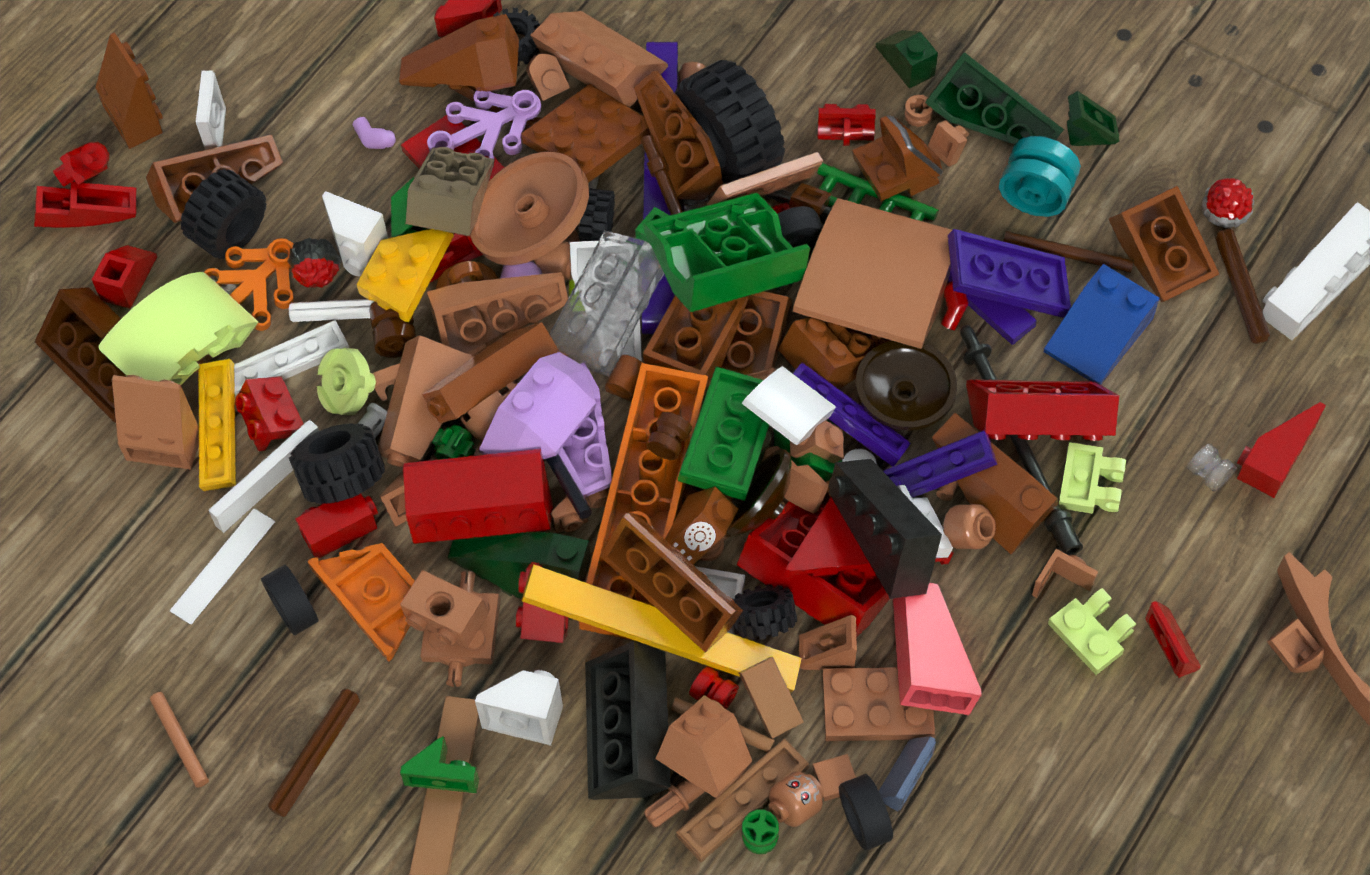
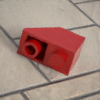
M448 0L445 5H441L437 9L434 16L438 36L442 38L476 20L493 17V14L502 11L501 0Z
M129 245L105 253L91 279L100 299L104 302L131 309L158 257L157 254Z
M531 562L526 568V572L521 571L519 593H524L532 566L542 567L539 563ZM523 602V606H518L516 627L521 628L520 639L564 642L568 636V617Z

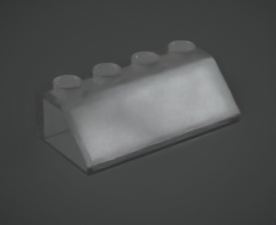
M604 230L550 332L551 338L559 349L558 352L579 364L585 362L590 371L610 376L625 345L632 336L643 311L648 306L654 290L664 276L660 263L649 243Z

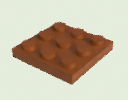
M591 84L584 87L521 133L523 143L538 153L558 152L572 158L584 172L588 183L639 146L643 137L651 135L644 116Z

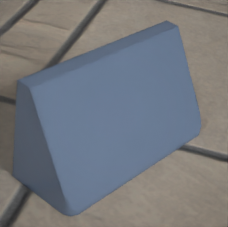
M931 736L913 738L907 742L879 790L885 805L896 811L902 809L934 754L935 738Z

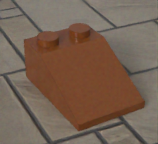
M1178 186L1109 218L1121 247L1128 257L1134 260L1133 264L1156 296L1160 298L1161 303L1219 275L1218 269Z
M765 291L746 296L748 297L747 304L721 368L744 375L774 368L779 353L778 348L782 343L792 304L791 298Z
M675 295L643 352L644 363L708 376L709 388L715 368L722 367L748 297H742L690 312Z

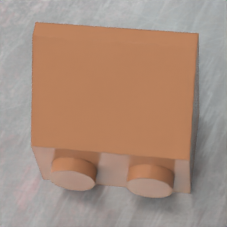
M705 695L669 726L656 756L658 761L716 799L752 764V758L735 715L723 708L719 702L711 700Z

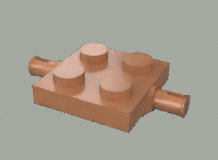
M466 571L461 572L460 588L483 598L489 614L469 646L464 648L456 643L454 646L447 645L436 637V633L427 629L424 630L420 655L422 661L441 662L449 666L446 684L454 687V683L456 687L462 685L463 667L473 664H493L501 599L499 594L474 592L473 587L476 574L468 571V575ZM443 608L436 613V616L445 615L450 609Z

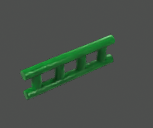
M822 163L819 167L817 174L825 177L819 189L831 193L838 182L854 189L848 199L850 202L860 204L866 194L879 199L867 180ZM896 194L883 200L879 207V210L890 213L895 206L912 212L911 219L923 221L924 218L935 221L939 209L901 194ZM831 195L829 207H833L837 197Z

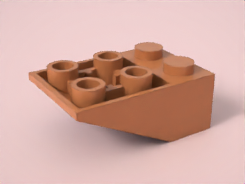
M113 375L112 386L117 439L127 461L191 470L199 445V427L181 385L165 379L152 381L145 380L136 375H127L126 377Z

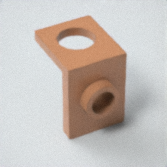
M1055 549L1035 582L1032 596L1038 597L1052 572L1091 591L1098 571L1087 566L1081 558L1075 555H1067Z

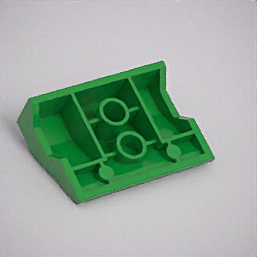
M758 193L643 223V229L673 293L690 312L801 281L807 268L810 247L807 244L794 248L782 235L778 214Z

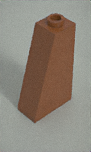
M542 322L508 332L422 395L427 402V408L431 415L437 418L439 423L457 419L496 391L501 390L507 384L528 372L539 358L555 354L559 349Z

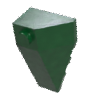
M965 52L925 102L953 124L961 125L962 127L1014 145L1020 139L1030 136L1056 140L1064 131L1057 123Z
M523 532L453 540L448 560L467 571L474 572L480 579L492 582L509 596L514 595L522 600L523 593H519L521 571L526 572V568L531 562L539 563L545 569L584 582L591 556L588 540L557 533Z

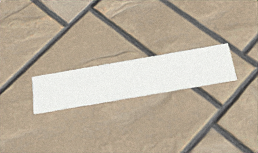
M253 509L170 609V612L192 625L276 521Z

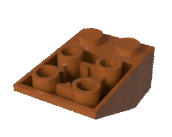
M114 32L110 34L95 88L103 108L127 147L131 149L163 133L159 123L163 116L157 104L152 102L156 100V97L150 85L145 83L149 81L145 69L141 63L136 64L133 61L135 56L128 42L121 43Z
M807 317L792 323L778 351L795 370L801 363H804L837 389H840L856 379L858 367L868 352L878 345L892 340Z

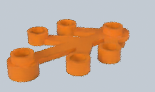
M280 238L271 242L267 248L242 249L233 246L225 253L226 263L230 268H241L245 262L264 263L254 270L219 271L216 268H209L204 271L209 277H218L219 279L216 283L220 287L222 284H240L230 294L239 304L253 293L254 311L251 315L255 319L259 316L267 318L264 323H258L254 329L258 331L267 330L271 325V315L267 311L266 279L273 272L276 271L278 286L274 292L275 305L278 308L287 309L289 304L294 302L289 280V269L291 266L288 263L290 249L293 248L294 243ZM279 253L288 255L285 259H279L276 256ZM238 254L241 256V259L233 261L230 257ZM282 294L290 297L287 301H280L278 299Z

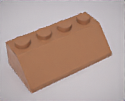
M582 11L551 13L531 34L539 52L555 56L563 71L586 85L591 84L629 108L638 99L634 87L652 71H658L661 75L668 67L665 61Z

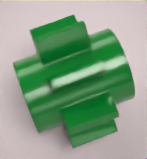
M451 425L445 431L439 429L432 440V443L435 444L433 449L436 451L434 456L437 460L473 456L476 451L472 448L474 445L471 442L473 436L466 429L457 425Z

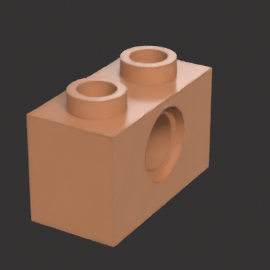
M424 570L421 571L400 604L406 617L405 621L411 627L422 632L427 629L436 633V637L443 643L454 646L456 643L464 648L469 646L489 614L483 598ZM443 608L450 609L445 615L436 616L439 610Z

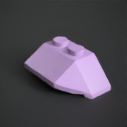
M561 352L539 358L498 407L479 448V453L486 455L541 449L543 459L556 456L596 407L588 369Z

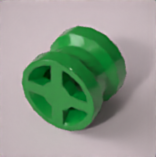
M752 811L744 818L742 823V841L745 847L752 853L766 854L771 852L779 840L778 820L769 811Z

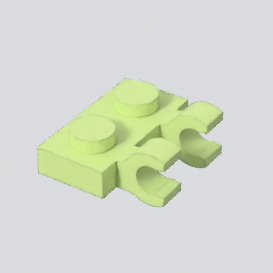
M1069 442L1059 508L1093 514L1094 505H1097L1105 511L1118 512L1122 490L1113 487H1099L1097 485L1099 475L1113 482H1123L1126 460L1117 457H1103V447Z
M1103 588L1094 593L1084 605L1075 598L1049 618L1048 625L1095 675L1099 674L1123 654L1124 648L1119 643L1128 638L1134 632L1132 628L1136 626V623L1127 613L1119 618L1108 631L1095 619L1110 607L1108 602L1112 598Z

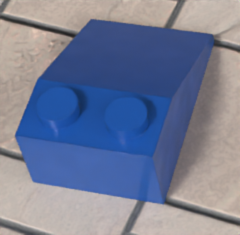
M1103 264L1086 284L1045 346L1043 352L1087 380L1101 385L1153 320L1160 298Z

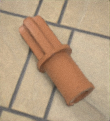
M685 779L676 787L671 785V788H668V793L645 809L644 815L653 827H659L679 811H687L689 804L705 791Z

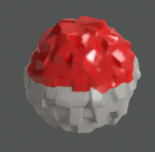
M1223 178L1217 180L1211 187L1206 189L1205 197L1202 200V212L1208 221L1216 226L1225 229L1236 228L1240 224L1247 222L1253 213L1254 196L1251 188H1247L1242 181L1234 178Z

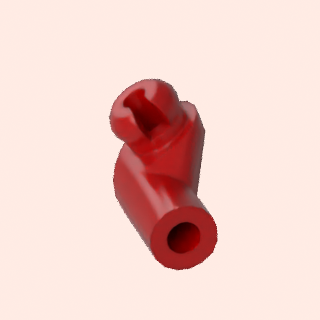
M951 281L946 284L944 290V298L948 309L941 321V325L955 331L969 302L966 294L953 291V282Z

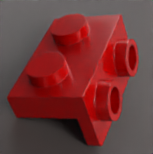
M282 376L245 380L236 396V409L241 413L247 426L248 435L254 441L257 450L266 451L271 440L289 438L303 425V421Z

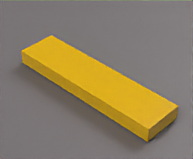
M231 359L199 364L200 368L198 369L199 488L203 491L236 485L234 363Z

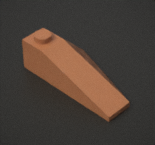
M562 272L457 283L427 292L440 343L471 356H476L504 334L520 329L529 323L536 324L569 303Z

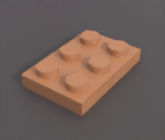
M897 667L823 669L825 741L910 740L929 736L935 737L933 710L900 705Z

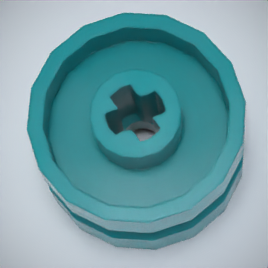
M1038 136L1020 139L1014 145L1008 165L1005 167L1000 178L999 190L1001 195L1010 205L1024 213L1043 217L1058 215L1066 208L1072 188L1078 178L1081 167L1079 159L1070 148L1056 140Z

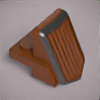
M891 115L880 118L882 137L852 150L853 159L880 201L905 190L908 191L910 196H913L939 184L937 177L943 173L940 158L922 139Z

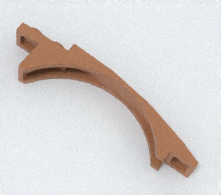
M1288 552L1284 555L1277 569L1287 598L1300 622L1320 647L1324 648L1322 663L1352 707L1370 726V687L1350 667L1342 655L1332 632L1328 608L1332 576L1324 569L1314 577Z

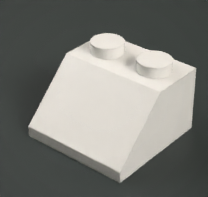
M325 191L322 198L343 266L352 275L361 276L380 240L388 239L383 214Z
M523 670L481 692L475 700L482 729L547 745L552 744L562 712L563 702L559 679L555 678L551 673L542 670H535L534 673Z

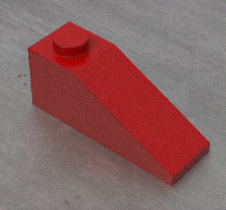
M1319 402L1260 436L1253 448L1246 446L1237 462L1238 465L1242 466L1237 479L1275 498L1318 424L1326 405Z

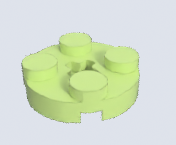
M332 349L323 357L318 368L317 375H322V386H317L318 397L323 407L330 413L355 415L365 404L368 394L375 388V376L370 373L368 363L358 349Z

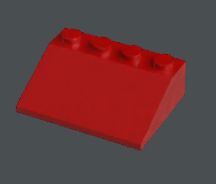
M789 501L776 519L768 518L748 535L737 566L765 585H773V588L777 585L783 586V589L789 588L790 592L793 593L794 604L824 625L850 615L856 617L857 638L871 624L890 598L874 571L857 573L854 569L839 571L836 575L811 577L810 573L794 575L793 579L782 577L787 565L825 507V505L821 504L818 513H811Z

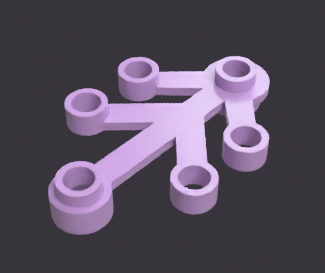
M529 90L518 91L513 97L492 93L491 91H476L474 93V102L478 109L463 106L460 102H452L446 107L447 119L454 124L461 123L464 120L477 123L452 135L445 131H436L427 140L429 152L432 147H448L454 150V148L485 133L481 146L475 153H480L494 159L493 150L503 124L513 120L510 132L504 136L502 143L507 154L516 155L522 150L521 133L524 131L527 120L535 118L541 111L540 99ZM480 98H488L486 101H479ZM492 105L505 108L497 113L486 111ZM453 111H460L459 114H451ZM510 142L517 143L515 146H508Z

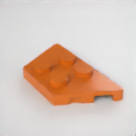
M383 543L366 546L362 550L352 549L339 552V556L319 561L318 557L308 560L309 568L388 662L392 660L410 627L405 621L406 617L400 604L415 582L411 575Z

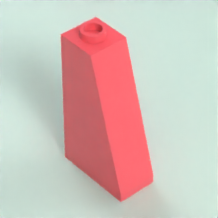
M929 583L927 594L894 598L893 608L900 705L970 715L981 697V688L938 584Z

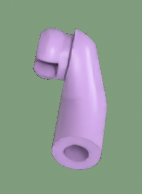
M365 117L354 120L352 125L366 148L385 149L394 145L396 139L392 131H386L383 128H371Z

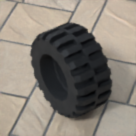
M718 60L679 83L675 94L709 136L720 164L722 185L781 164L785 154V148L783 147L785 142L784 136L780 132L779 120L776 119L775 111L767 101L764 91L757 86L756 80L751 75H748L742 66H737L733 61Z

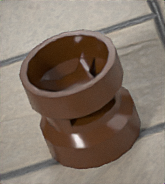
M662 412L656 422L657 430L650 434L646 446L653 454L663 459L676 460L682 450L680 443L688 438L692 426L679 415Z

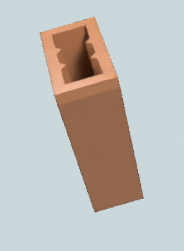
M421 335L405 343L378 446L381 456L387 458L389 464L403 467L404 463L421 460L442 425L429 412L427 402L422 394L474 356Z

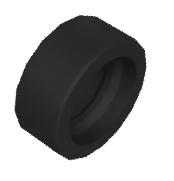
M283 565L261 578L262 584L272 603L293 635L299 634L319 621L308 597L287 565Z
M863 774L841 783L838 788L842 807L850 828L860 846L867 851L893 839L891 821L881 794L871 777Z

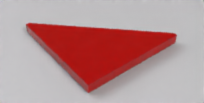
M832 497L787 565L782 577L793 579L794 575L810 573L811 577L836 575L839 571L854 569L857 573L874 571ZM951 551L948 558H936L935 562H940L942 565L949 564L954 552Z

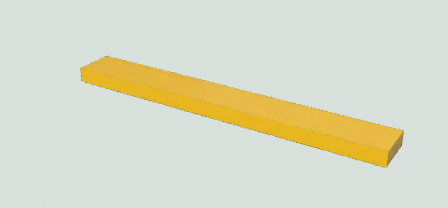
M533 565L530 570L522 602L739 677V672L769 657H773L790 694L795 690L802 659L800 657L728 632L705 653L654 606L537 565Z

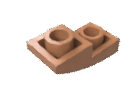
M778 446L767 448L762 462L780 448ZM791 460L790 485L784 498L804 510L818 513L829 485L809 465L797 466Z
M610 487L585 497L589 507L600 508L605 506ZM565 497L551 513L553 527L557 534L563 531H575L588 522V518L580 519L568 497Z

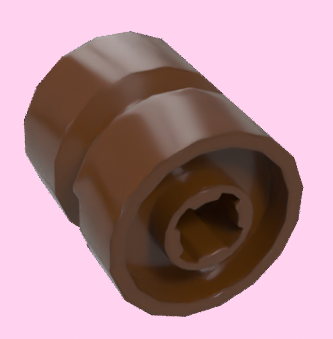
M374 301L369 308L372 329H374L372 334L375 352L386 358L402 357L405 343L416 337L413 315L409 322H405L400 319L398 312L391 308L386 311Z

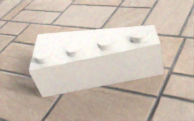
M1357 202L1325 238L1309 252L1301 264L1290 270L1283 283L1278 288L1274 286L1264 297L1262 302L1265 304L1263 309L1265 320L1290 340H1293L1370 265V211Z

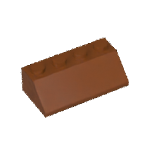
M626 513L622 517L600 555L603 560L705 653L732 628L743 612L732 598L723 593L704 573L691 564L679 550L669 544L651 525L647 524L637 514Z

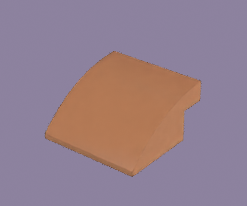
M837 198L809 260L794 303L793 312L922 349L943 303L944 290L951 271L948 234L952 230Z

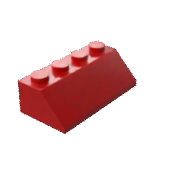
M966 381L974 427L980 431L985 430L989 439L1003 440L1006 439V435H1018L1020 439L1037 440L1039 435H1050L1052 439L1070 440L1071 435H1082L1083 439L1100 441L1103 440V436H1116L1120 395L1094 381Z
M541 449L404 463L403 465L406 518L413 544L550 530L553 502Z

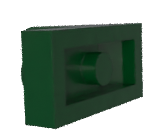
M1079 91L1068 96L1070 110L1068 111L1069 120L1067 121L1069 141L1072 146L1111 145L1120 142L1115 115Z

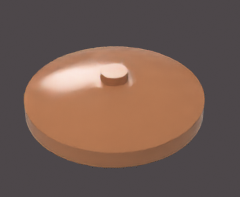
M558 152L534 153L509 164L488 182L478 220L470 234L472 242L487 259L502 265L524 264L551 252L574 231L586 210L589 199V184L584 172L572 158Z

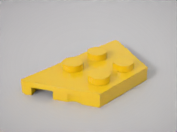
M429 229L380 240L356 284L359 294L368 300L376 301L378 306L386 311L390 308L399 313L401 320L409 322L454 234Z

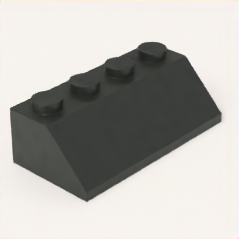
M631 641L585 663L588 798L592 800L645 798L671 788L670 768L656 759L668 730L665 651L637 641Z

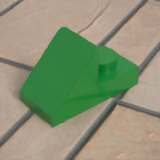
M444 736L438 738L403 764L400 770L404 786L477 793L479 777L476 767L471 766L468 762L454 760L450 761L449 764H445L448 747Z

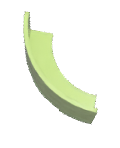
M195 272L170 281L139 302L104 337L99 344V350L126 375H136L145 380L152 381L171 380L182 385L200 368L197 361L207 354L214 358L227 350L241 347L258 324V321L207 274Z

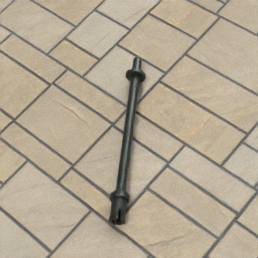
M969 325L962 326L960 335L968 349L963 357L964 362L968 365L975 364L982 380H997L987 360L992 352L991 346L988 344L980 345L973 329ZM1009 435L1026 471L1052 493L1027 440L1018 438V435ZM1057 505L1047 516L1044 525L1047 531L1053 533L1060 550L1067 555H1074L1083 549V545L1080 543L1071 524L1073 518L1070 512L1061 510L1059 505Z

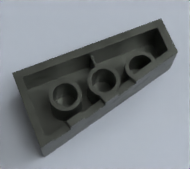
M872 459L836 462L832 477L829 480L828 492L889 598L894 599L927 594L942 534Z

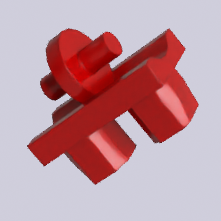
M825 104L823 108L818 110V140H843V146H850V140L874 141L876 109H870L868 104H857L853 108H840L837 104Z
M88 142L61 156L60 160L63 164L53 170V173L64 187L74 181L79 185L108 169L109 152L99 142Z

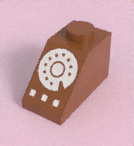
M716 487L688 495L665 540L679 550L694 565L726 535L738 508Z

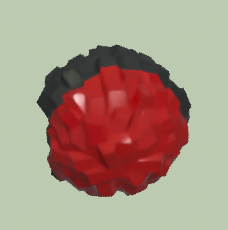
M307 238L304 241L295 242L293 248L290 249L288 263L291 266L293 277L307 288H316V286L323 288V286L332 282L334 276L340 270L341 256L337 254V250L327 239Z

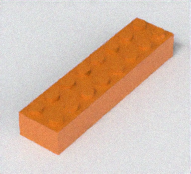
M641 363L586 583L654 606L603 560L600 555L626 513L639 515L664 539L667 537L681 509L686 483L679 482L678 476L708 391V376ZM662 412L679 415L692 426L688 438L680 443L682 450L676 460L663 459L653 454L646 446L650 434L657 430L656 422ZM579 621V629L629 639Z

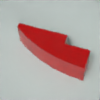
M71 182L70 189L37 186L34 227H86L120 222L136 217V187L81 183L78 185L76 182Z

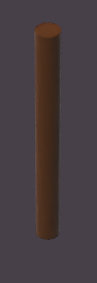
M1010 231L1005 232L1003 242L1099 266L1105 264L1111 269L1131 273L1134 262L1131 259Z

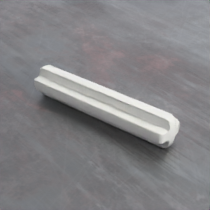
M374 300L294 302L289 304V317L292 322L370 318L369 308Z

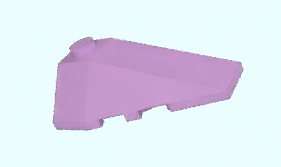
M585 362L581 363L582 366L587 368ZM589 370L588 373L596 407L558 453L584 498L609 488L612 481L600 392Z

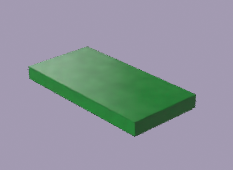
M720 367L715 368L679 472V482L703 489L716 487L724 495L746 500L769 424L744 406L742 402L763 380Z

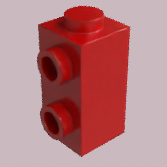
M362 494L343 501L310 507L301 516L295 518L313 557H318L319 559L376 530L377 525L374 516L378 514V511L369 495L363 497Z

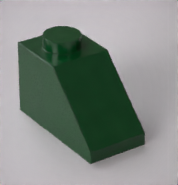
M901 30L876 43L875 47L909 89L935 76L938 52L922 32Z

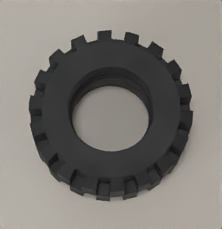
M225 169L219 170L217 173L211 174L206 180L204 179L191 194L181 216V230H183L185 237L215 258L224 259L225 253L230 247L237 246L243 248L257 232L264 218L267 205L265 203L266 197L261 190L234 171L229 169L227 171Z
M359 423L341 424L318 431L299 443L289 457L304 498L311 503L316 502V504L335 503L357 496L375 485L374 483L379 481L385 472V464L370 427Z

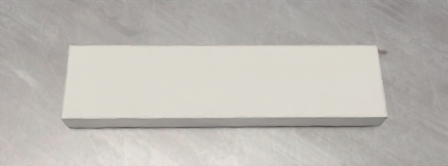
M336 320L234 364L235 400L246 379L282 376L283 380L319 365L323 357L330 350L349 348Z
M311 420L304 423L209 509L215 526L224 533L292 472L293 468L289 461L291 452L303 440L318 432V426Z

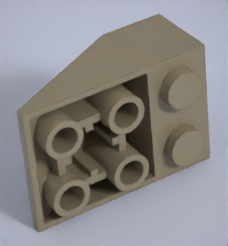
M432 147L408 188L406 224L470 236L478 220L495 159L486 158L480 153L465 154L455 152L448 147Z

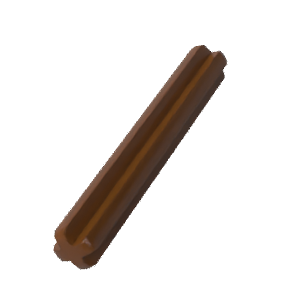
M1230 228L1220 230L1217 233L1216 241L1250 339L1254 344L1264 343L1268 341L1270 331L1235 232Z
M346 688L340 692L269 801L268 807L273 813L281 817H285L360 702L355 692Z

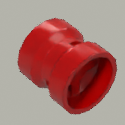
M706 666L694 680L689 695L697 701L705 695L709 699L719 702L723 708L727 709L734 700L739 685L730 679H722L719 677L717 670Z

